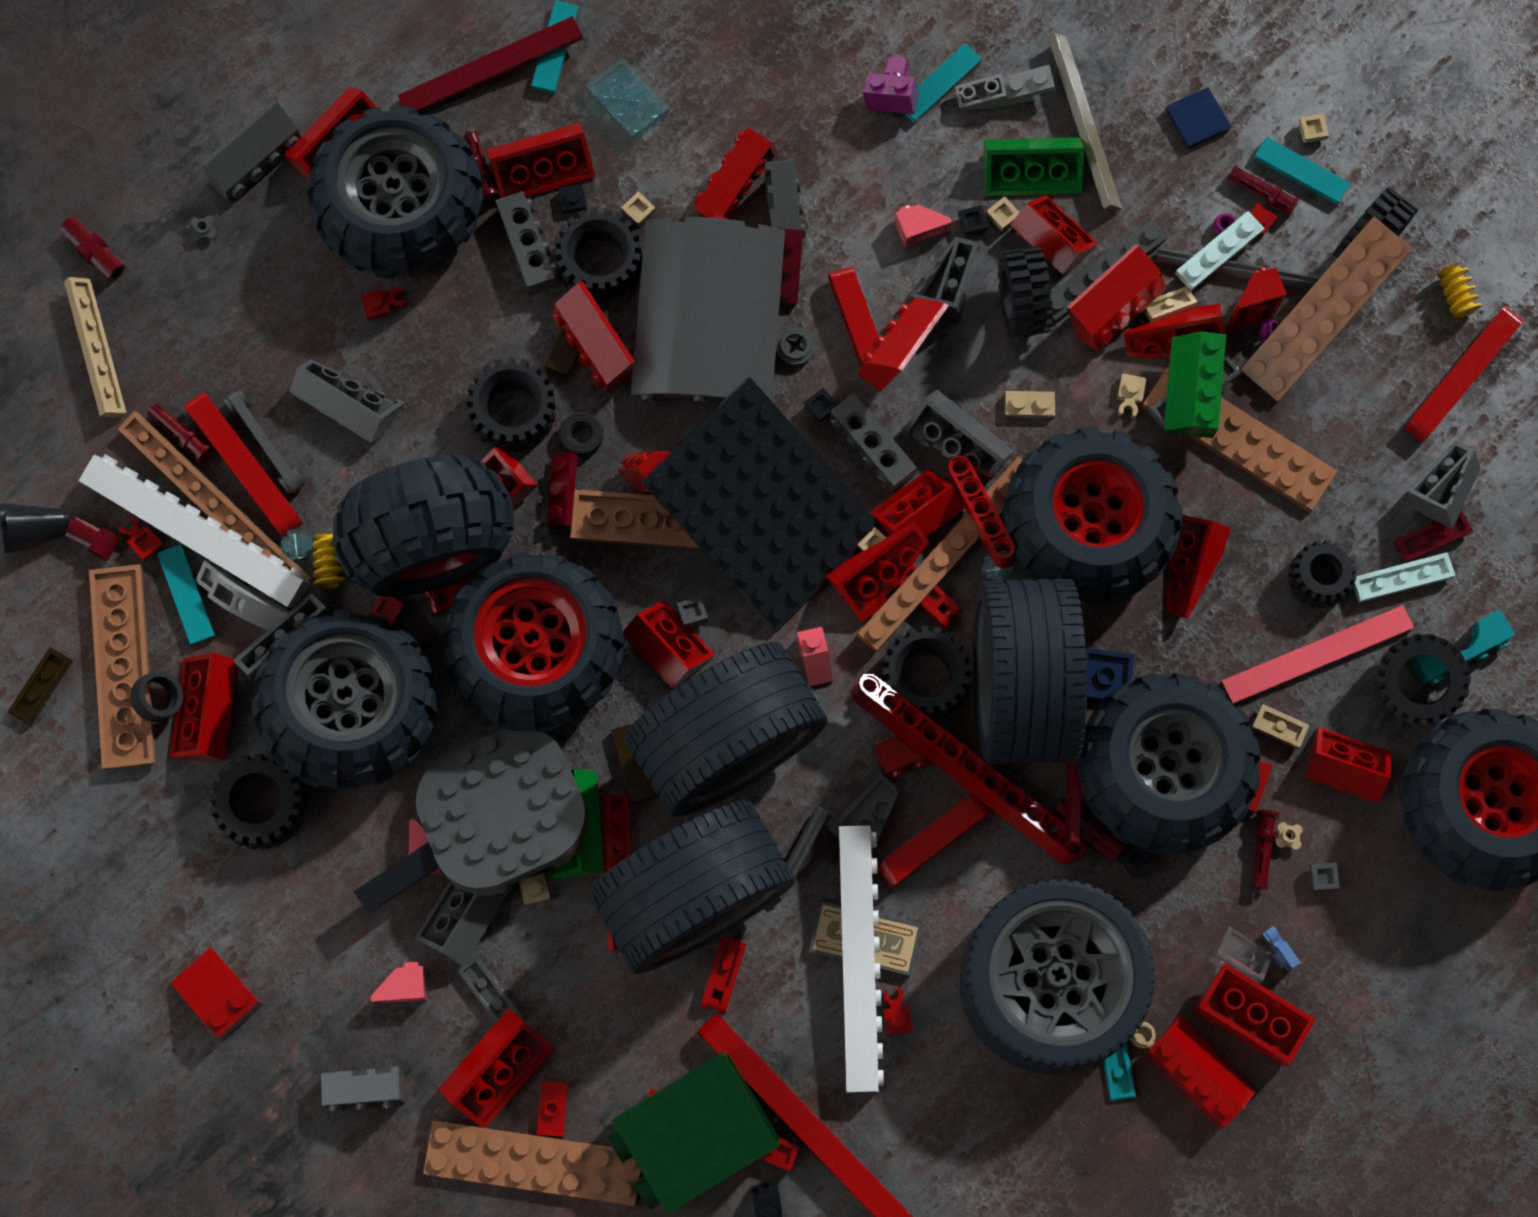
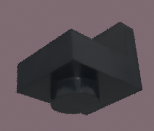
M761 1182L751 1186L755 1217H783L777 1182Z

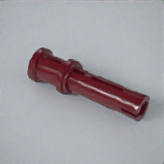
M468 131L464 134L463 138L471 148L472 154L479 166L483 188L482 204L492 203L500 197L499 191L495 189L493 182L494 175L488 169L478 132Z
M1236 165L1227 178L1266 200L1268 206H1274L1285 212L1287 217L1291 216L1300 201V198H1293L1283 192L1281 187L1276 186L1274 188Z
M158 402L150 406L147 414L179 441L181 449L189 451L195 457V461L198 464L206 462L211 457L214 447L211 444L207 445L201 440L196 431L187 429Z
M1257 810L1256 815L1259 816L1257 831L1254 832L1257 845L1251 888L1267 890L1272 842H1275V839H1277L1275 827L1276 819L1279 818L1280 813L1270 810Z

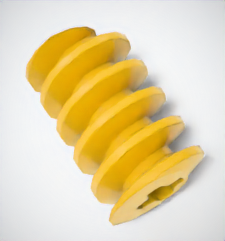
M1460 263L1449 265L1437 273L1438 278L1442 279L1440 281L1441 287L1445 288L1443 293L1448 297L1446 300L1447 304L1451 305L1450 312L1455 314L1454 319L1471 315L1482 307L1481 303H1473L1479 296L1478 294L1470 295V292L1476 288L1475 285L1467 286L1472 277L1463 276L1469 269L1460 268Z
M315 534L313 538L316 541L313 542V548L316 551L313 552V558L316 561L313 562V567L316 571L313 572V577L317 580L314 581L313 586L320 589L336 588L338 583L346 581V578L338 576V573L345 571L341 566H338L339 562L333 546V534Z

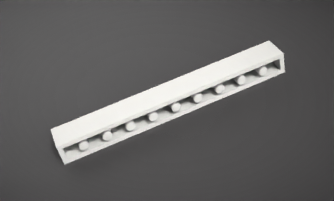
M106 454L103 458L93 455L79 479L81 483L289 608H294L298 605L310 585V582L304 579L306 574L294 567L291 570L282 566L284 561L272 554L270 557L262 554L263 548L252 542L247 545L240 541L242 536L229 529L228 532H225L220 528L222 525L220 522L211 517L207 519L199 516L200 510L189 504L186 507L178 503L180 499L169 492H166L164 495L157 491L159 486L147 479L144 482L137 479L139 475L137 472L128 467H125L124 470L116 466L118 461Z
M839 826L846 1092H879V1086H884L883 1070H878V1059H883V1043H877V1032H882V1016H877L876 1006H881V990H876V979H881L880 963H875V953H880L879 937H874V926H879V911L873 910V900H878V884H873L872 874H877V858H872V848H877L876 832H871V826Z

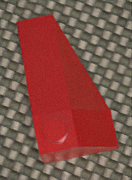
M1220 303L1195 307L1124 331L1123 334L1127 356L1157 359L1158 357L1170 358L1172 337L1197 332L1225 334ZM1226 342V343H1225V354L1228 355V348H1227V342Z

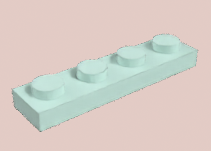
M1247 211L1177 269L1175 274L1190 291L1194 290L1260 235L1265 228Z
M1447 552L1356 576V581L1352 586L1358 603L1452 579L1456 575Z

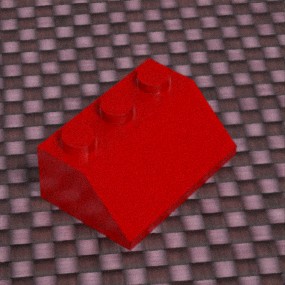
M1047 195L1027 203L1010 224L1020 238L1027 240L1032 247L1039 246L1044 257L1050 262V266L1062 274L1072 270L1098 245L1085 230Z
M1267 267L1260 268L1253 273L1224 329L1225 334L1261 324L1266 319L1272 320L1287 294L1276 267L1272 269H1267Z
M643 451L641 453L636 452L635 454L629 453L620 462L622 466L618 471L637 492H649L640 481L670 452Z
M927 470L870 511V513L881 524L880 528L887 537L913 522L918 525L926 537L934 533L945 522L953 519L964 507L954 487Z
M665 600L638 613L623 631V636L628 640L629 644L643 656L645 661L653 667L662 677V680L672 689L687 681L715 656L691 628L683 629L679 615Z
M1318 727L1306 763L1305 777L1315 783H1323L1334 787L1338 791L1349 792L1358 795L1364 800H1372L1379 803L1390 780L1391 752Z

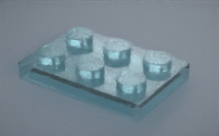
M623 57L586 85V90L632 140L670 112V107Z

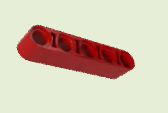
M850 266L828 273V279L861 368L863 364L860 361L868 351H874L875 348L872 345L879 335L854 268Z
M964 456L952 458L948 465L949 480L987 552L997 567L1002 569L1011 567L1015 562V545L1010 535L1007 534L1006 527L970 461ZM959 469L965 471L961 474L955 473V471ZM970 489L976 491L973 494L966 493V491ZM978 510L987 511L985 514H978L976 512ZM990 530L998 531L995 535H990L987 532ZM1003 550L1009 552V554L1005 556L999 555L998 553Z
M970 794L883 860L877 866V871L891 889L977 825L991 812L982 801L973 794Z

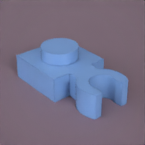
M1274 926L1262 934L1265 940L1272 946L1273 958L1280 968H1285L1286 971H1289L1301 963L1287 942L1282 940Z

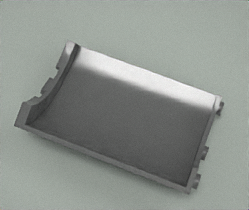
M672 217L646 220L631 395L641 397L642 402L654 403L656 399L664 398L693 399V402L702 404L708 403V400L723 402L747 377H751L772 401L785 231L761 224L757 225V229L745 227L744 221L720 218L686 217L685 222H673L674 218Z

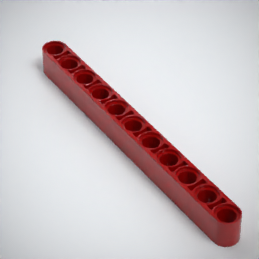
M866 674L852 688L851 697L855 703L1058 862L1064 865L1072 864L1085 852L1086 843L1081 836L1080 843L1075 850H1072V852L1065 850V824L997 770L985 763L984 760L878 677Z
M715 1013L697 1030L698 1034L717 1054L725 1049L728 1051L753 1092L873 1217H913L721 1016Z

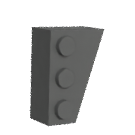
M1454 441L1407 491L1413 510L1453 529L1481 469L1475 449Z

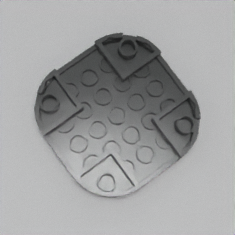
M502 729L444 755L433 763L423 775L417 789V813L438 866L451 884L460 890L473 892L474 895L489 896L507 891L506 886L552 865L555 868L562 866L581 848L580 843L585 833L588 832V810L567 760L557 742L544 732Z

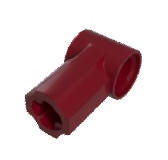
M77 517L71 520L65 534L67 538L88 548V551L105 561L109 560L121 540L109 530L104 528L98 529Z

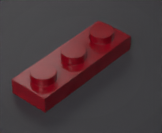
M778 228L785 231L780 303L798 304L803 230Z
M572 452L552 456L546 528L552 530L572 527L578 455Z
M1461 510L1453 529L1435 521L1396 539L1394 544L1404 563H1408L1473 533V530Z

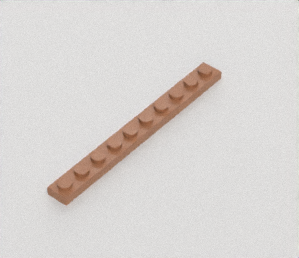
M134 411L118 428L129 441L202 511L220 522L222 530L228 532L229 529L242 536L240 541L247 545L252 542L263 548L262 554L270 557L272 554L284 561L282 566L291 570L294 567L306 574L304 576L305 580L309 582L313 580L138 412Z
M1019 456L987 490V494L999 515L1003 512L1008 485L1018 465L1023 460ZM978 510L976 513L985 514L987 511ZM968 514L958 522L857 634V637L875 653L979 539V535Z

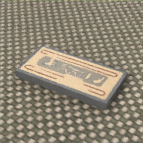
M820 901L808 953L843 961L840 905ZM879 915V926H874V937H879L880 953H875V963H880V970L908 977L911 976L922 925Z

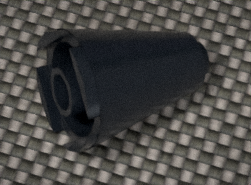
M9 503L0 504V524L4 553H13L65 535L70 523L69 514H64L63 509Z

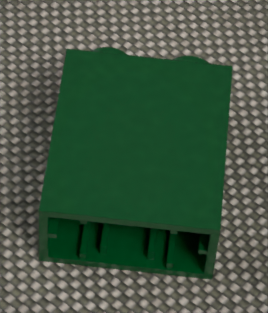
M726 1049L618 1114L612 1119L616 1130L607 1135L610 1145L621 1162L624 1163L633 1157L644 1176L635 1181V1186L644 1203L650 1210L661 1204L667 1215L778 1148L781 1143L777 1133Z

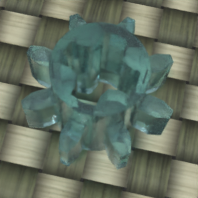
M305 529L287 531V537H282V552L288 551L290 558L308 556V550H312L313 537L312 535L306 536Z
M986 556L985 561L982 563V573L987 580L1004 581L1010 579L1009 575L1013 572V565L1006 569L999 568L993 563L990 556Z

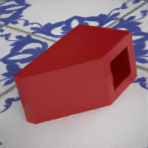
M899 736L874 745L872 749L883 776H891L892 779L906 773L905 769L913 766L915 769H919L929 764V760Z

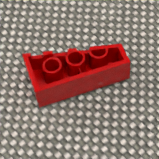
M747 127L745 132L741 131L735 139L734 143L736 145L733 150L726 152L722 158L721 164L723 165L719 171L713 172L707 182L709 186L705 192H700L696 197L694 210L702 217L712 218L714 213L717 212L729 219L740 203L738 197L740 195L745 196L752 188L753 177L761 176L764 172L767 158L773 159L776 156L777 151L770 140L750 127Z

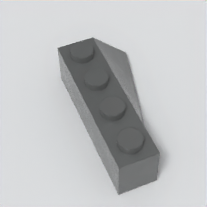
M311 359L299 366L289 392L297 396L299 400L315 407L320 413L331 417L341 426L352 430L363 440L371 443L386 432L405 404V402L399 399L393 402L384 398L385 393L377 389L374 393L361 387L362 382L355 379L340 378V372Z
M939 390L934 391L925 398L901 433V435L907 438L912 437L920 441L919 444L923 446L933 447L941 451L942 455L948 458L956 456L966 457L975 471L990 478L1003 468L1014 452L1012 448Z

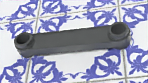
M238 390L229 394L223 400L234 417L236 415L240 416L280 474V477L277 479L285 492L290 495L300 490L305 485V482L295 468L291 470L288 468L250 413L248 408L251 405L243 392Z

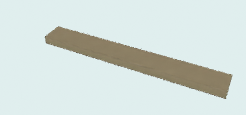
M1054 32L1048 35V40L1104 209L1117 212L1122 209L1121 202L1067 37Z

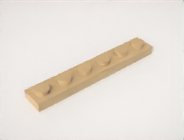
M69 277L64 281L99 415L100 417H122L126 414V409L91 280L88 278Z

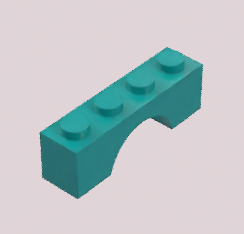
M1500 609L1483 617L1471 626V644L1468 649L1460 652L1466 662L1474 660L1477 663L1489 656L1487 652L1495 648L1499 652L1511 645L1509 640L1515 636V633ZM1417 655L1407 660L1422 686L1429 682L1433 686L1446 679L1444 674L1448 673L1446 665L1434 656Z

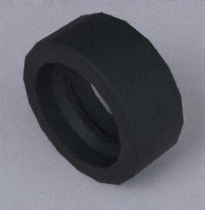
M159 670L149 672L134 683L131 688L130 700L137 715L147 721L159 722L166 720L179 711L184 695L178 680L168 672ZM150 682L158 683L166 690L169 704L165 710H155L147 702L145 687Z

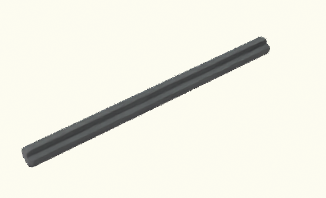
M1158 248L1155 261L1181 267L1195 254ZM1228 260L1214 273L1250 279L1256 270L1264 267ZM1277 269L1285 286L1310 290L1321 278Z

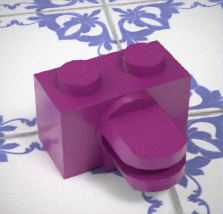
M890 57L887 60L883 74L868 73L863 90L867 110L914 114L919 92L916 78L908 76L909 67L904 57Z

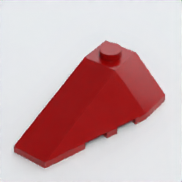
M1182 515V528L1179 533L1178 545L1167 564V568L1170 569V581L1166 586V614L1189 619L1225 551L1231 530L1230 527L1212 520Z
M913 522L848 559L829 573L826 578L856 617L863 622L887 601L885 598L893 587L898 586L900 583L899 579L903 573L914 564L929 542L918 525Z

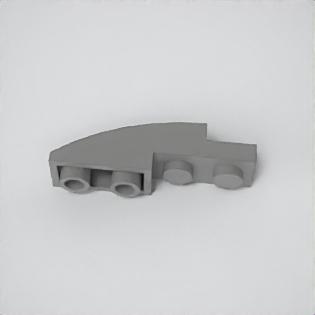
M1050 65L1005 77H1002V74L960 84L955 86L960 110H977L1032 101V96L1055 91Z
M209 559L204 560L195 582L209 591L207 597L224 609L266 630H269L290 612L267 594L252 585L246 586L224 568Z

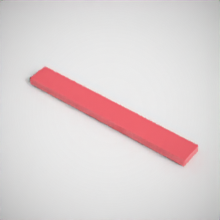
M1402 605L1226 678L1220 683L1228 700L1235 704L1412 630L1414 626Z

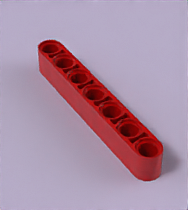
M1505 305L1404 426V429L1424 443L1525 320Z
M203 391L185 403L183 407L278 534L284 538L303 525L297 513L207 394Z

